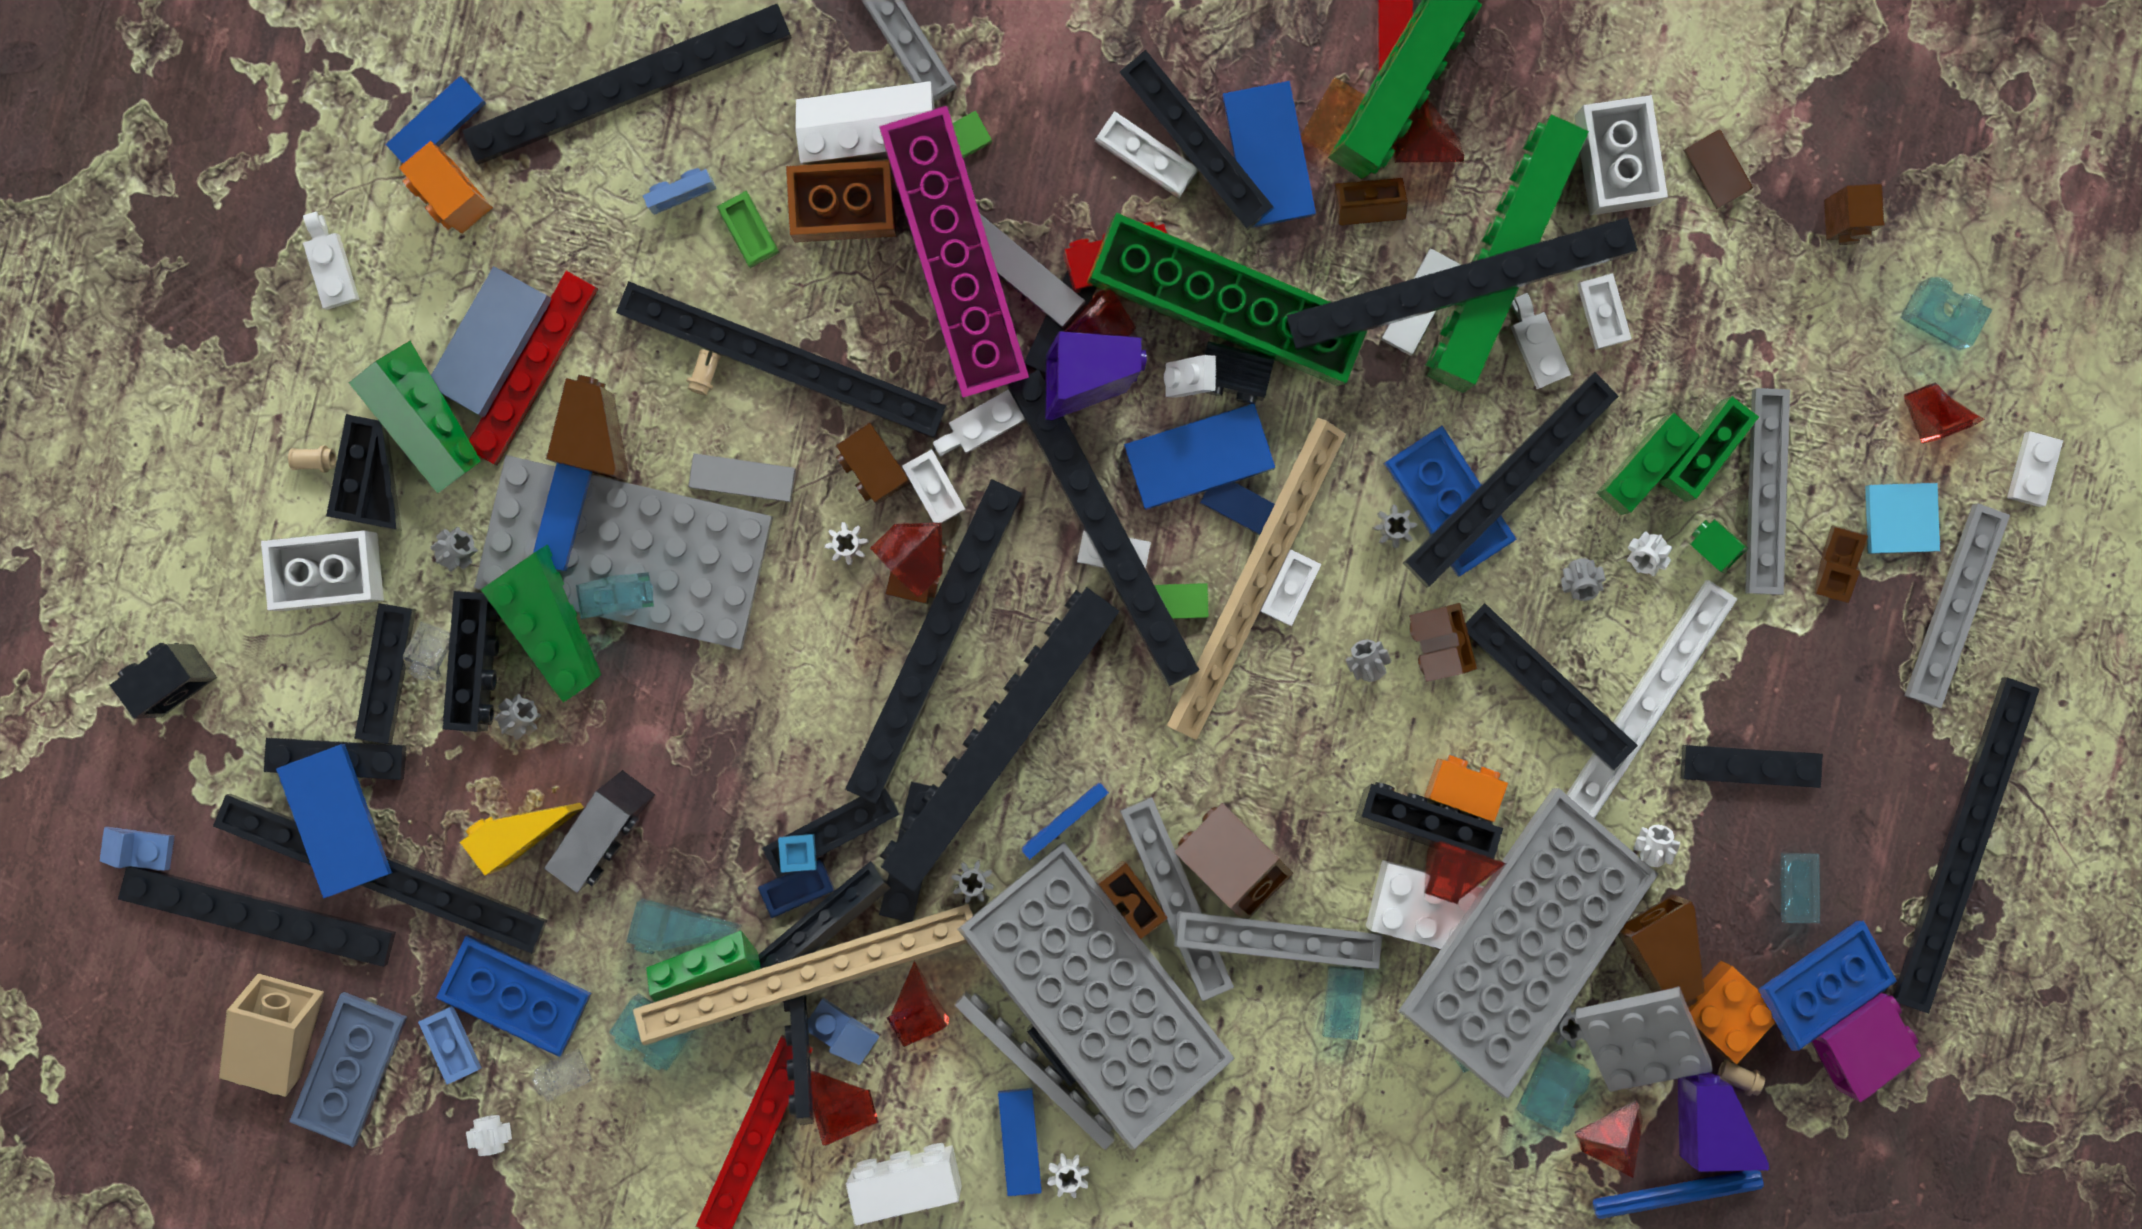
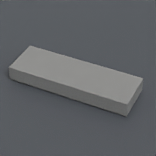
M693 453L688 487L791 502L796 468Z

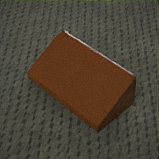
M1720 129L1683 150L1716 209L1753 189L1751 182Z
M1403 178L1335 184L1339 225L1406 219L1408 200Z

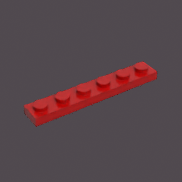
M567 270L565 271L550 297L552 298L550 304L487 414L481 418L469 439L478 456L498 466L596 295L598 288Z
M783 1034L777 1043L695 1226L697 1228L733 1229L788 1107L789 1095L795 1091L794 1081H789L787 1074V1060L793 1059L792 1046L786 1045L785 1035ZM810 1047V1055L814 1048Z

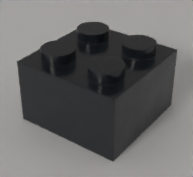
M162 642L146 652L147 658L138 665L137 663H132L120 670L117 674L119 678L111 683L110 687L133 719L161 718L215 680L217 676L194 644H165Z

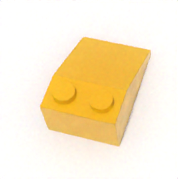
M581 803L505 816L498 819H493L492 816L486 820L480 819L465 831L468 836L460 844L484 876L506 868L584 807Z

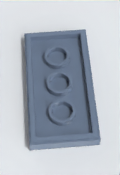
M493 266L431 374L440 392L476 414L485 417L552 298Z
M346 992L340 993L289 1122L348 1146H356L407 1016Z

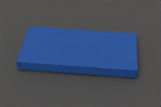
M1290 81L1223 93L1222 98L1234 158L1274 206L1270 213L1251 228L1315 216L1316 211Z
M1254 404L1124 444L1145 510L1275 469V464Z
M1443 426L1438 427L1384 463L1430 535L1481 485ZM1500 515L1451 565L1457 577L1465 574L1517 540L1503 517Z
M340 744L276 768L323 899L392 873L345 744Z
M1856 921L1764 984L1758 991L1767 1007L1771 1010L1772 1016L1791 1051H1799L1897 980L1865 922Z
M467 935L436 999L560 1057L563 1055L592 993L471 935Z

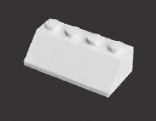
M931 81L796 99V136L800 163L802 165L888 158L879 126L934 110Z

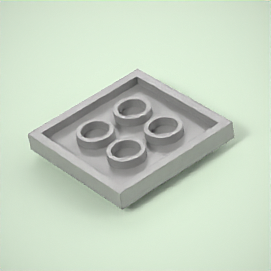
M1679 987L1576 1009V1020L1610 1092L1712 1072L1710 1057Z

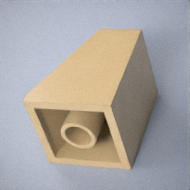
M257 974L227 1010L219 1078L238 1085H245L286 1097L301 1077L324 992Z

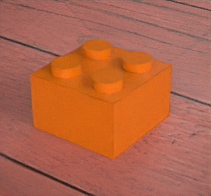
M432 141L428 142L399 167L406 176L402 181L414 196L419 197L425 204H428L424 207L437 223H441L447 230L453 227L463 234L493 209L451 157Z
M1720 961L1703 979L1705 992L1697 996L1698 1001L1688 1009L1699 1034L1725 1058L1738 1064L1774 1025L1775 1020L1758 989L1732 965Z

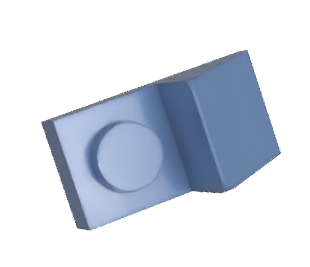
M104 827L100 862L115 868L132 866L163 871L170 870L174 835Z
M824 997L808 1019L809 1033L830 1046V1053L858 1065L863 1062L880 1036Z

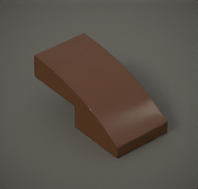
M1831 525L1819 565L1815 594L1846 603L1850 602L1860 574L1857 566L1868 538L1866 534Z

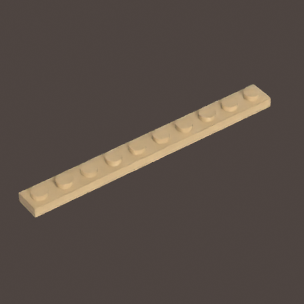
M1320 418L1316 419L1197 663L1200 670L1189 678L1187 686L1167 724L1168 727L1197 740L1346 435L1330 422Z
M969 904L635 1008L633 1013L643 1046L966 944L968 942L957 929L973 916Z

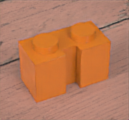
M1451 755L1448 756L1447 761L1437 758L1424 797L1495 822L1508 785L1507 782L1499 780L1501 773L1482 766L1479 772L1467 768L1468 761Z

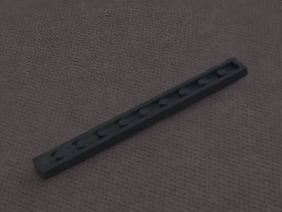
M776 3L463 130V134L475 163L480 165L789 40L792 37L780 7Z
M1626 217L1287 315V321L1297 351L1636 254L1638 249L1629 219Z
M630 281L627 283L616 311L620 316L934 439L947 409V406Z
M1037 370L1029 374L1028 378L1009 384L1008 389L1165 683L1170 687L1199 672L1200 669L1066 419L1062 416L1054 420H1045L1046 382L1040 371Z
M993 479L990 480L845 790L878 804L1023 496L1021 492Z
M2002 677L1893 994L1895 1000L1902 1005L1928 1014L1930 1012L2040 688L2008 677Z
M225 795L213 827L311 865L295 819L236 795ZM388 856L386 858L392 873L361 885L531 954L535 952L548 921Z

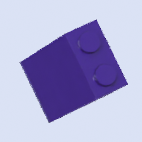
M1059 331L1046 354L1045 420H1054L1126 393L1133 382L1137 381L1140 372L1144 371L1146 367L1147 354L1146 350H1141V338Z
M1710 1072L1678 1078L1679 1156L1697 1171L1769 1170V1162L1733 1087L1720 1079L1719 1075Z

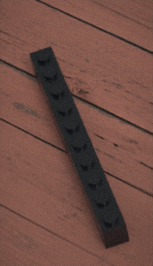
M1088 587L1082 593L1075 590L1064 605L1069 609L1068 613L1062 621L1056 617L1044 632L1049 637L1042 648L1037 645L1033 647L1024 660L1029 666L1021 676L1015 672L1003 688L1008 692L1001 704L994 700L983 715L988 720L980 732L975 728L971 731L962 744L967 750L960 759L953 756L943 769L942 773L947 776L939 787L932 784L921 799L926 804L919 815L912 812L901 826V829L905 831L903 837L898 843L891 840L881 853L880 857L885 861L880 867L912 891H915L1120 612Z

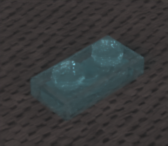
M1781 853L1782 922L1820 923V861L1818 853Z
M1328 966L1323 1037L1358 1040L1364 977L1362 969Z

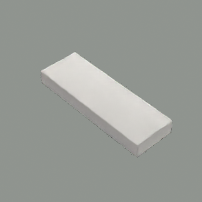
M1115 111L1095 139L1096 143L1177 198L1181 197L1198 172L1195 165Z
M1430 248L1414 278L1461 264ZM1435 311L1389 324L1381 340L1411 356Z

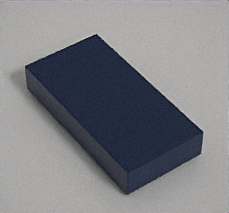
M1235 482L1206 490L1200 501V504L1258 535L1261 534L1275 505Z
M822 859L817 860L816 870L793 871L758 887L771 919L835 891Z

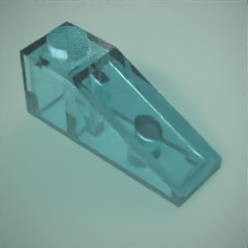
M643 898L636 903L626 942L635 944L634 949L636 951L654 954L655 950L662 951L720 939L740 931L742 925Z

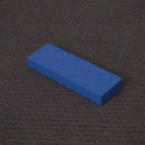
M460 75L385 145L402 163H405L428 142L432 141L438 147L479 111L486 102Z
M556 463L533 553L548 544L553 555L551 559L555 569L567 571L592 471Z
M1101 782L1095 784L1022 846V852L1030 860L1109 794V791Z
M1024 1088L998 1091L1007 1196L1042 1193L1033 1089Z

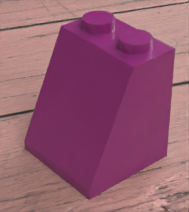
M1882 992L1811 1042L1836 1090L1858 1102H1862L1921 1057L1916 1048V1045L1919 1044L1918 1039L1910 1027L1904 1026L1899 1017L1902 1014V1010L1893 996H1888Z

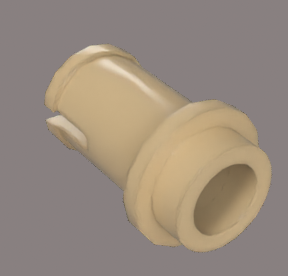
M700 349L692 376L686 380L689 383L687 389L707 396L708 391L713 390L711 382L721 357L712 353L709 364L706 366L705 362L709 351Z
M326 445L320 446L319 449L291 448L288 453L289 467L292 468L291 470L320 469L322 473H326L329 469L335 468L336 453L334 449H329Z
M1726 1059L1721 1063L1717 1073L1720 1079L1744 1090L1747 1096L1752 1094L1758 1096L1765 1083V1077L1760 1075V1071L1754 1070L1752 1072Z

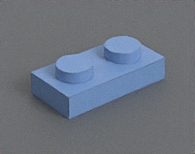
M699 168L683 173L681 175L682 179L671 184L661 182L653 185L649 189L650 192L643 195L648 209L655 215L715 190L716 186L709 172L706 169L700 171Z
M453 1006L418 1022L447 1085L482 1068Z

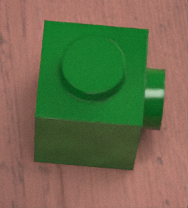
M1716 519L1711 523L1707 520L1701 523L1692 533L1695 539L1690 543L1694 549L1721 573H1725L1749 549Z

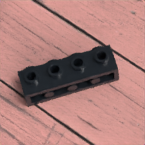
M453 592L443 730L482 732L488 731V725L493 723L494 706L490 704L491 691L495 690L497 684V672L493 670L494 656L498 655L500 648L499 636L495 635L496 622H500L501 617L484 593Z
M1375 782V785L1370 784L1363 789L1354 819L1355 822L1483 865L1494 861L1503 828L1493 825L1492 821L1476 815L1469 817L1460 814L1459 809L1445 804H1440L1439 807L1427 803V798L1417 794L1408 793L1406 796L1394 792V787L1380 782Z

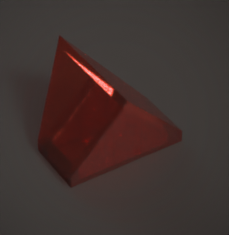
M1428 98L1420 109L1416 108L1411 116L1408 117L1412 120V124L1406 134L1401 139L1398 137L1391 146L1395 150L1393 154L1395 163L1464 162L1465 155L1459 138Z
M1110 289L1097 292L1062 332L1129 337L1136 329V326L1115 293Z
M1936 382L1904 394L1905 403L1922 444L1953 435L1985 420L1947 395Z
M942 522L894 524L870 547L888 569L918 598L943 574Z
M1439 841L1429 845L1427 850L1424 893L1458 904L1461 898L1507 863Z
M915 960L892 1013L887 1017L903 1047L943 1030L949 1022L948 1015Z
M811 1070L813 1112L823 1146H827L879 1122L870 1089H863Z
M1637 1101L1575 1131L1578 1146L1583 1153L1634 1178L1643 1124L1640 1106Z

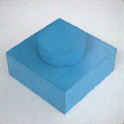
M814 834L778 838L781 872L817 869Z

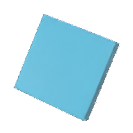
M1938 483L1865 486L1868 554L1940 551Z

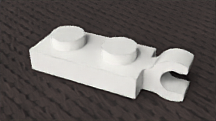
M318 212L303 215L306 228L313 239L304 242L303 245L322 307L328 310L360 300L340 235L337 233L329 235L323 215H318Z
M1528 293L1514 298L1512 308L1519 323L1511 326V330L1536 389L1571 375L1545 312L1534 315L1533 305Z
M1007 390L949 422L953 432L934 441L933 445L940 457L960 445L967 454L1024 422L1025 418L1010 391Z

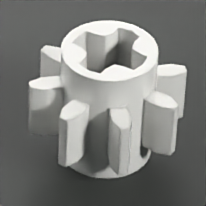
M842 522V531L838 533L833 530L828 531L833 536V541L826 544L825 548L836 551L832 559L833 561L837 562L841 556L846 557L847 564L852 565V557L855 555L862 558L865 557L860 549L861 545L869 543V540L860 539L857 536L861 532V527L857 526L851 532L848 530L847 524ZM852 535L854 538L851 542L855 546L852 551L845 549L841 552L840 550L843 545L839 542L842 537L848 539Z
M1645 531L1640 539L1633 538L1628 546V549L1632 552L1627 558V562L1632 563L1637 573H1650L1652 576H1655L1659 568L1665 570L1671 561L1667 556L1672 546L1667 545L1661 534L1649 535Z
M1653 825L1649 830L1644 827L1641 828L1639 837H1637L1634 845V850L1641 851V861L1652 867H1660L1665 862L1669 865L1673 863L1680 842L1674 840L1673 831L1668 827Z
M491 1115L473 1120L474 1128L466 1132L468 1148L476 1147L478 1156L503 1152L505 1150L504 1143L512 1139L510 1123L502 1124L499 1115Z
M1062 1153L1058 1165L1054 1163L1049 1164V1170L1055 1173V1176L1050 1177L1047 1183L1049 1186L1057 1185L1058 1197H1061L1066 1192L1071 1193V1196L1076 1198V1190L1079 1186L1087 1189L1088 1182L1081 1178V1176L1089 1173V1167L1079 1166V1155H1076L1071 1160L1066 1159ZM1069 1170H1073L1075 1179L1069 1178L1067 1182L1063 1181L1062 1173L1067 1174Z

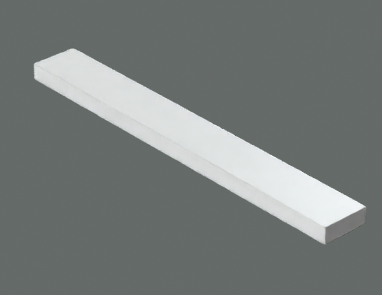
M1710 580L1704 582L1613 722L1638 746L1615 770H1611L1593 753L1566 794L1593 818L1596 817L1737 601L1736 597Z

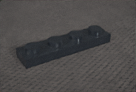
M378 603L355 739L383 744H392L416 609Z
M270 737L266 738L264 772L277 773L276 768L340 744H345L357 777L402 780L405 777L406 745Z
M1682 745L1680 779L1821 788L1823 754Z
M911 781L896 843L905 834L901 826L912 812L919 815L926 804L921 799L931 785ZM889 874L887 883L891 889L883 896L879 915L912 922L923 880L916 890L912 891Z
M885 787L878 804L858 797L785 836L814 834L816 858L900 815V812L887 787ZM778 840L762 847L777 879L789 873L781 872Z
M805 994L783 1001L785 1012H790L791 1025H785L786 1045L792 1046L793 1059L787 1060L788 1080L794 1081L795 1094L789 1095L790 1115L796 1116V1120L800 1125L814 1124L807 995Z

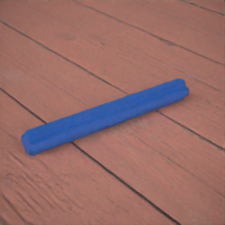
M1758 1170L1741 1171L1596 1198L1593 1200V1210L1597 1218L1604 1219L1760 1190L1764 1187L1762 1174Z

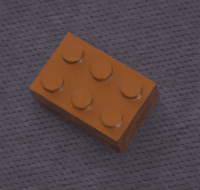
M889 160L786 166L790 236L795 243L897 237L893 172Z

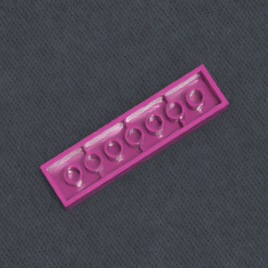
M944 106L879 126L962 397L1028 378V372L948 107Z

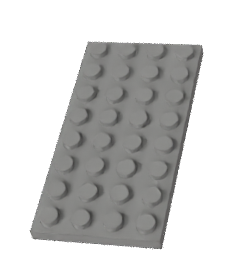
M508 455L505 456L474 588L482 589L533 554L556 466ZM592 475L567 571L558 569L556 571L560 572L564 582L563 588L570 605L573 604L576 612L743 649L773 517Z
M1552 788L1398 1012L1498 1095L1508 1099L1658 873L1644 861H1641V858L1561 789Z
M1064 842L1053 849L957 929L1130 1149H1135L1235 1059Z

